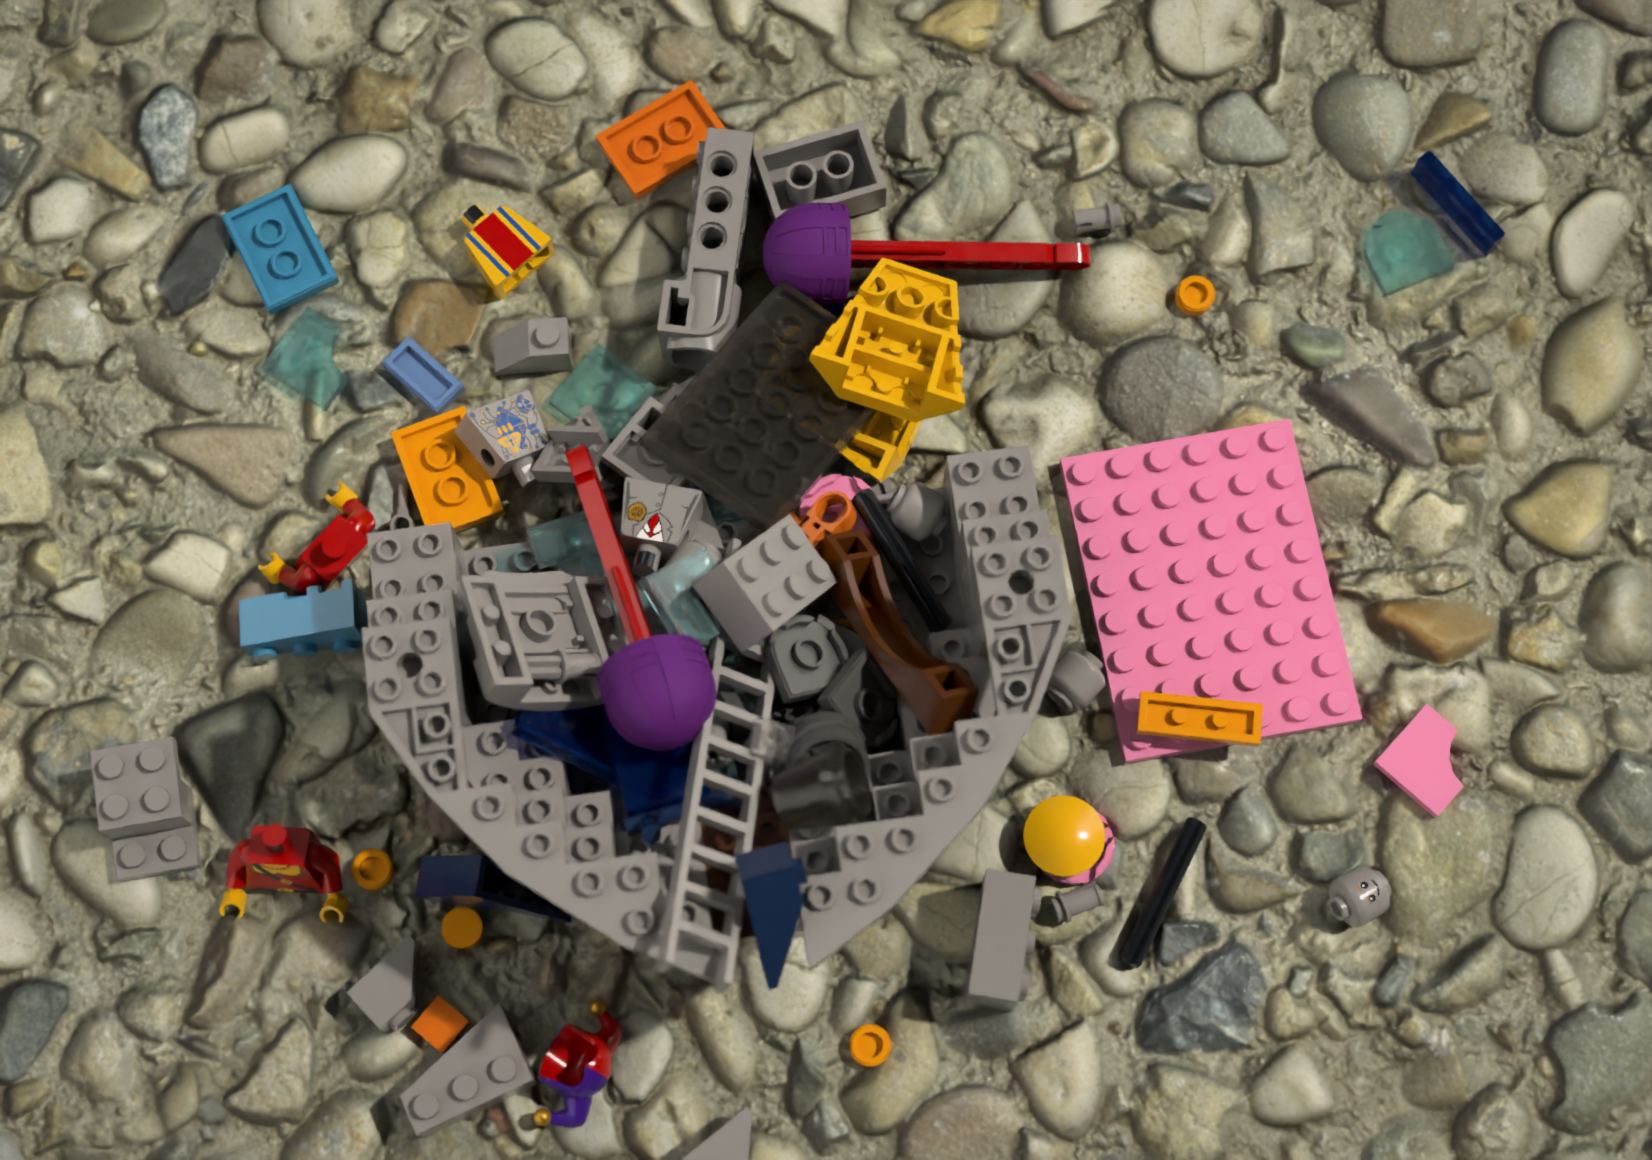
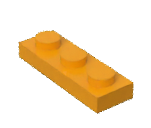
M1141 691L1138 702L1136 734L1258 747L1261 739L1263 704Z

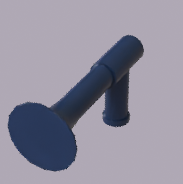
M732 772L731 779L737 781L734 772ZM717 790L701 796L699 806L710 810L720 808H736L741 810L742 799ZM683 802L623 818L627 836L631 837L641 834L646 843L654 844L658 842L661 838V827L681 820Z

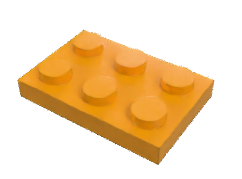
M465 405L390 432L424 525L451 522L455 533L505 515L492 477L488 475L454 431L467 412Z

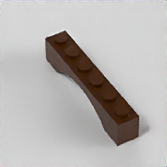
M862 530L825 535L820 556L828 564L831 572L838 580L827 591L929 736L951 733L955 721L971 719L979 690L959 663L947 662L935 657L923 648L910 633L891 597L880 555Z

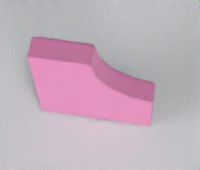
M1428 704L1419 711L1373 763L1376 768L1434 818L1445 809L1464 787L1454 775L1449 760L1451 742L1458 730Z

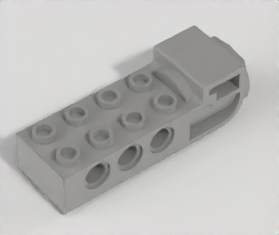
M708 127L706 141H699L697 164H699V176H694L692 184L694 212H689L687 219L689 245L688 248L684 247L681 263V270L684 271V276L676 280H664L657 324L662 358L667 359L669 365L698 372L704 369L712 370L713 372L724 371L732 365L742 295L739 284L755 174L753 152H755L754 132ZM675 316L681 317V325H674Z

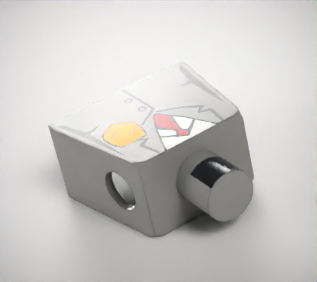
M630 477L625 478L621 544L626 556L635 557L632 565V571L635 574L646 578L654 577L659 562L667 563L673 552L678 549L682 542L691 540L703 514L701 490Z

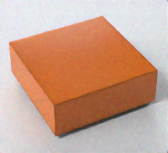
M437 995L411 1028L444 1055L471 1022Z

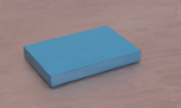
M291 184L285 185L221 215L270 315L340 283Z

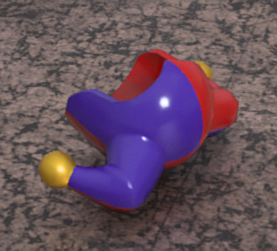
M600 999L593 1000L589 1005L590 1013L599 1019L601 1024L600 1031L592 1034L570 1023L564 1025L552 1040L541 1061L537 1078L540 1082L563 1096L564 1109L557 1112H550L546 1108L536 1110L533 1120L538 1126H545L547 1124L568 1128L583 1126L590 1112L593 1095L598 1093L610 1078L612 1056L621 1042L623 1028L606 1011V1005Z

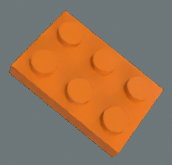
M691 79L595 135L597 144L633 197L638 200L697 165L699 141H706L708 127L726 128Z

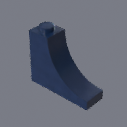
M422 856L415 897L444 905L488 908L540 917L560 923H571L572 915L509 877L488 856Z

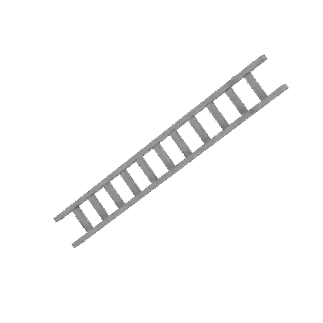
M732 539L725 548L723 561L740 550L741 540ZM714 616L707 660L715 680L716 693L719 681L756 695L755 714L716 700L713 713L704 722L699 733L694 738L666 911L661 921L663 929L656 971L665 973L674 964L678 935L720 950L714 991L723 994L733 983L745 896L735 856L731 857L693 843L697 821L737 836L734 855L751 851L775 681L769 669L765 652L770 634L766 636L765 647L755 644L741 653ZM724 648L762 662L760 681L721 666ZM713 715L751 729L750 749L712 735ZM708 750L747 764L745 784L705 769ZM702 784L742 799L739 820L699 806ZM690 859L731 873L728 895L688 881ZM684 896L726 911L723 934L681 919Z

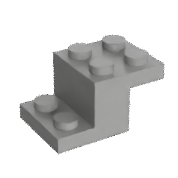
M674 385L661 402H658L651 396L647 399L601 455V461L624 478L630 477L694 489L737 436V429Z
M166 737L90 751L99 832L112 839L116 879L119 882L202 868L193 790L181 780L176 739Z

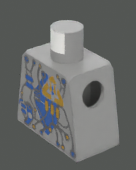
M529 390L465 413L454 431L490 477L497 479L514 472L523 489L530 488L539 483L530 470L549 442V439Z

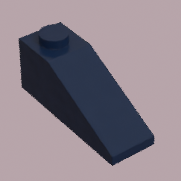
M787 841L734 855L769 990L778 988L804 904L800 885L808 883L801 856L792 858Z

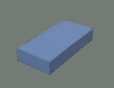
M410 336L381 362L389 373L436 415H440L465 391L464 385Z

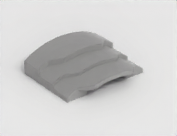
M485 570L481 576H460L458 584L468 613L466 621L477 653V658L473 663L484 699L500 706L531 711L571 710L604 704L597 685V679L566 680L562 684H555L551 679H532L525 656H550L555 650H562L570 654L594 652L599 656L602 666L611 655L629 645L607 576L573 577L561 570L538 573H508Z

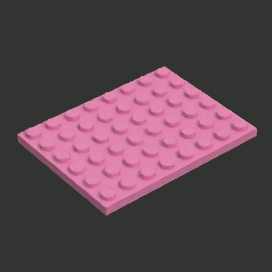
M1290 419L1060 458V470L1124 764L1234 745L1136 734L1138 702L1141 691L1263 704L1260 740L1353 724L1362 720Z

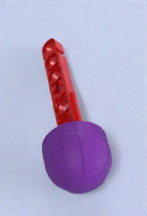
M804 203L796 205L775 219L765 236L763 244V263L773 285L786 297L804 304L844 305L849 291L851 268H875L882 257L917 269H1049L1073 271L1091 267L1090 246L1080 243L851 240L850 217L846 203Z
M583 444L565 451L629 641V645L611 655L600 667L597 674V685L610 722L623 738L636 746L654 751L674 750L692 742L704 722L713 713L717 694L715 680L703 646L698 640L682 634L653 636L595 466L587 447Z

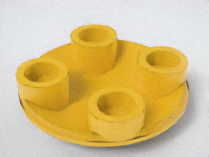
M1062 795L1048 798L1034 807L1026 819L1022 839L1027 854L1036 866L1051 875L1065 879L1087 871L1098 861L1105 844V829L1100 816L1092 806L1079 798Z

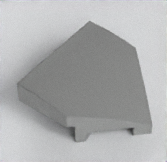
M590 403L580 408L581 415L575 416L574 420L566 425H551L546 428L552 440L547 443L530 470L537 481L575 483L565 451L585 444L601 483L609 467L601 461V455L611 442Z

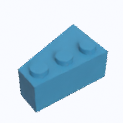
M353 579L341 581V589L321 592V586L317 585L307 587V595L287 596L286 592L239 600L240 647L248 656H253L254 660L259 661L276 659L277 654L293 653V656L311 657L317 655V650L333 649V652L339 654L356 652L357 647H363L361 628H367L366 599Z

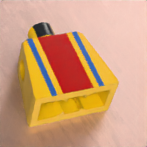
M476 204L468 208L461 218L462 222L471 230L463 239L466 250L500 300L506 297L555 254L552 240L547 234L505 205L498 207L493 213L488 215Z

